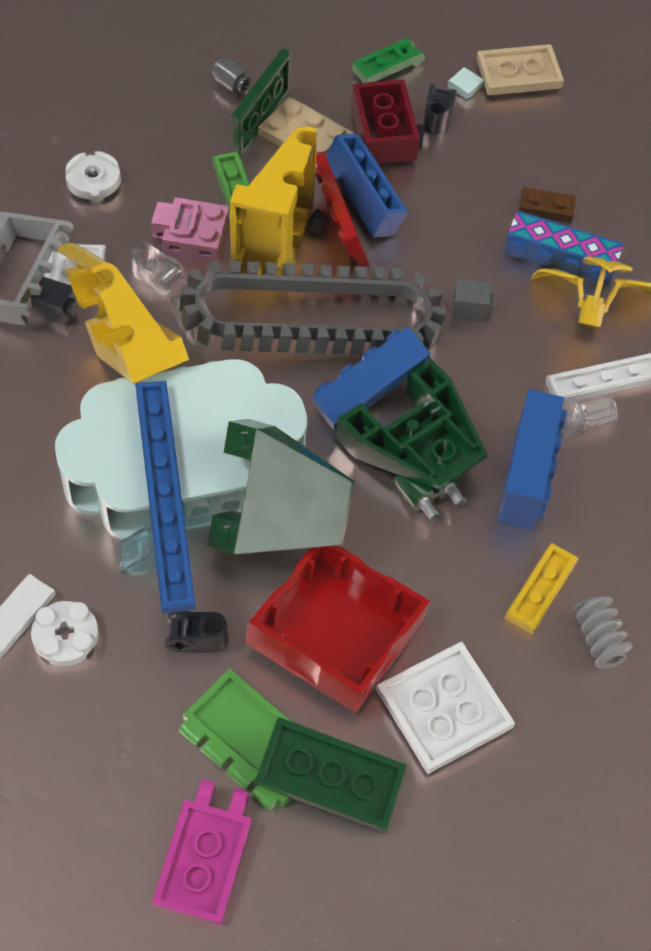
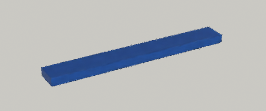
M167 382L135 384L162 614L196 610Z

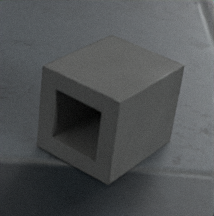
M456 278L452 318L486 322L488 311H493L495 294L490 293L491 282Z

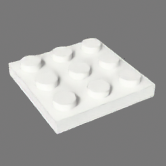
M462 641L383 681L376 688V691L427 774L513 729L515 725L512 717Z

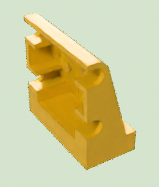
M303 126L295 129L249 186L236 184L230 200L231 261H242L240 274H246L248 262H260L258 275H264L266 262L278 263L276 273L278 276H282L284 263L294 264L295 249L292 247L300 248L308 223L309 209H313L317 128Z
M66 243L57 247L60 254L77 263L65 271L78 305L83 309L95 304L98 307L97 315L85 321V325L95 352L100 359L133 384L189 360L182 337L153 319L114 265L75 243Z

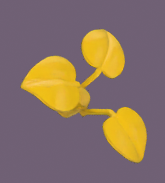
M584 257L583 259L585 264L601 267L594 296L587 295L586 300H584L583 278L557 269H539L533 273L531 278L533 280L544 276H556L576 284L579 296L577 307L581 308L578 323L593 327H601L603 314L607 313L608 307L619 288L633 287L651 294L650 282L614 279L615 286L603 304L604 298L600 297L606 270L609 273L615 270L631 273L633 268L617 261H606L598 257Z

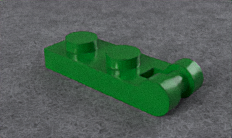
M405 38L352 62V70L363 83L375 82L411 65L419 66L424 61L425 55L420 49H415V44L409 38Z

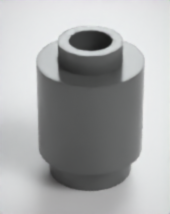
M230 58L218 59L212 68V75L215 77V80L234 94H240L249 88L251 83L250 72Z

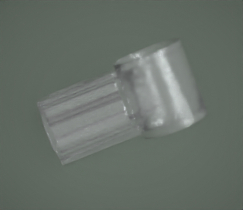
M606 396L584 402H578L574 398L564 400L562 409L567 410V416L561 431L564 437L574 438L586 432L588 428L616 422L618 415L614 399Z

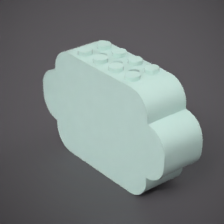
M239 359L210 361L202 365L183 366L175 370L159 372L134 384L126 378H118L115 381L94 386L84 395L81 401V419L72 421L63 427L55 441L57 463L65 498L68 503L82 513L101 514L104 527L115 537L124 540H138L153 537L135 384L157 381L167 382L186 530L211 525L212 515L231 510L242 513L251 460L223 453L229 421L251 419L276 426L306 447L307 415L302 399L293 389L282 384H266L261 371L255 365Z

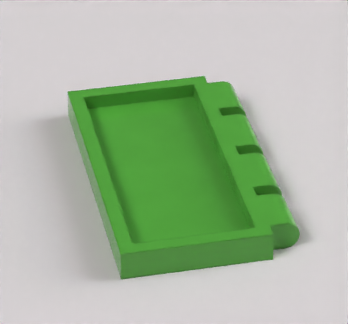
M229 668L183 714L185 722L179 728V732L196 747L206 739L207 742L203 745L201 751L220 768H223L231 761L232 764L228 767L226 773L247 791L255 782L277 718L289 719ZM257 786L251 793V796L268 811L272 810L277 803L284 807L291 799L260 786Z

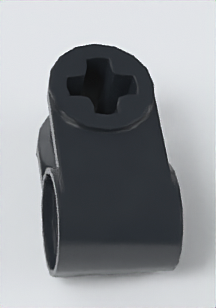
M434 84L430 85L423 121L427 132L440 134L445 131L450 113L453 110L457 89L449 91L436 88Z
M214 611L168 613L167 621L170 623L169 637L165 639V647L175 652H219L228 645L227 620L222 614ZM211 629L221 630L216 635L206 634Z

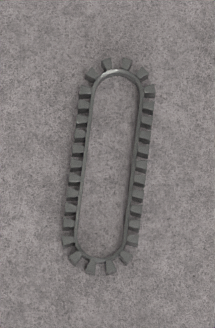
M220 261L208 262L206 279L195 268L188 274L187 286L182 285L179 311H183L181 323L185 330L189 331L198 326L196 341L208 346L212 334L223 337L221 350L230 351L234 350L236 338H242L240 351H252L254 339L260 338L259 352H271L273 339H279L277 352H289L291 341L297 340L295 353H307L310 340H315L313 353L325 354L328 342L333 341L332 354H344L347 342H351L350 355H362L365 342H369L368 350L374 346L378 349L386 343V338L397 329L401 331L404 329L223 322L209 316L200 304L201 298L212 290L244 289L401 296L414 302L422 311L424 321L410 329L428 348L436 342L446 317V306H439L443 296L437 286L426 293L422 291L426 277L417 272L411 284L401 281L403 268H391L388 280H384L385 268L373 267L370 279H366L367 267L356 266L353 278L348 279L350 266H338L335 278H330L332 265H320L317 277H312L313 264H302L300 276H294L296 264L284 263L282 276L276 275L278 263L268 262L265 265L264 275H258L260 262H248L246 274H240L242 261H230L228 273H221Z

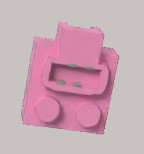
M177 197L174 198L173 204L157 202L151 221L152 237L162 239L163 254L208 262L218 261L229 224V206Z

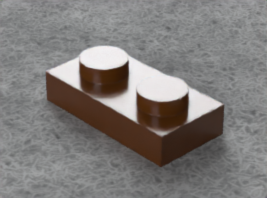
M522 187L518 211L544 219L572 223L576 196Z

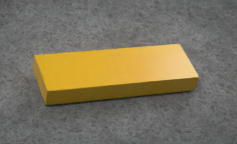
M550 543L507 611L505 619L533 634L576 565L578 557Z

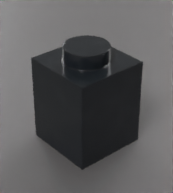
M43 276L38 283L42 287L40 295H31L30 297L34 316L66 326L69 318L77 313L79 307L72 287L69 284Z

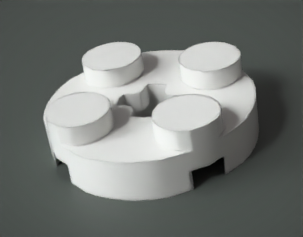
M94 151L95 155L86 156L85 152L74 156L66 165L67 187L74 195L88 199L92 203H99L103 201L104 197L115 192L121 183L118 163L111 155L104 152ZM88 174H98V176L94 178L88 177Z
M62 601L41 608L36 613V619L31 628V638L37 654L49 660L50 664L60 667L76 665L86 659L87 654L97 645L99 637L94 615L81 602ZM65 627L74 630V633H70L68 635L69 639L62 640L61 635H56L57 632Z

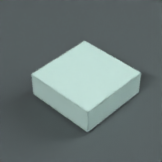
M465 67L448 81V88L451 90L457 89L456 93L467 100L484 85L483 78Z

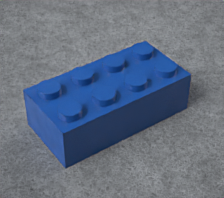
M528 389L518 423L497 522L533 531L537 519L543 521L546 505L549 504L552 487H550L551 480L554 478L557 467L556 455L559 453L561 446V430L564 427L567 410L562 409L564 397Z

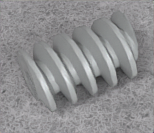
M609 596L586 599L573 608V611L577 613L576 619L578 623L582 624L581 631L583 635H586L585 641L591 647L590 653L596 659L595 665L597 669H609L622 664L628 658L626 653L633 648L631 643L621 644V641L626 639L628 634L626 631L616 632L623 625V622L620 619L611 620L618 614L616 608L607 609L614 602L612 597Z

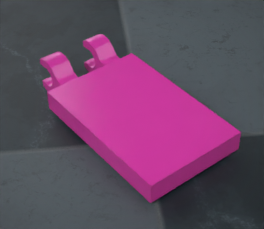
M201 779L195 802L184 799L152 905L222 925L252 823V818L243 816L249 799V791L235 788L229 810L225 811L210 806L216 790L215 782Z

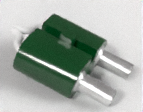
M399 474L394 480L395 485L414 510H423L431 521L437 520L440 516L432 505L436 497L441 500L449 496L457 507L463 506L466 502V499L457 489L459 486L457 478L440 490Z

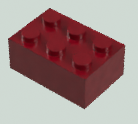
M405 79L352 84L351 110L356 131L377 164L416 161L420 136Z

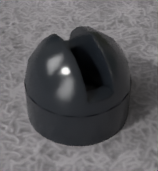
M317 208L309 218L306 228L316 233H323L327 230L323 224H330L329 217L325 212Z

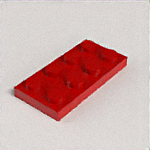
M324 151L316 154L318 167H316L315 175L319 184H321L322 194L329 206V212L338 229V235L343 247H345L350 262L356 260L359 267H370Z

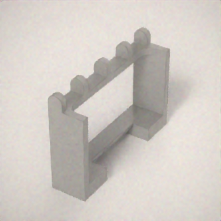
M0 211V252L8 253L17 236L46 240L15 301L0 300V322L27 325L28 320L26 316L30 315L32 307L26 303L30 295H40L42 287L37 282L42 273H51L53 265L48 260L53 251L58 252V246L68 243L69 237L67 233H71L74 228L71 222Z

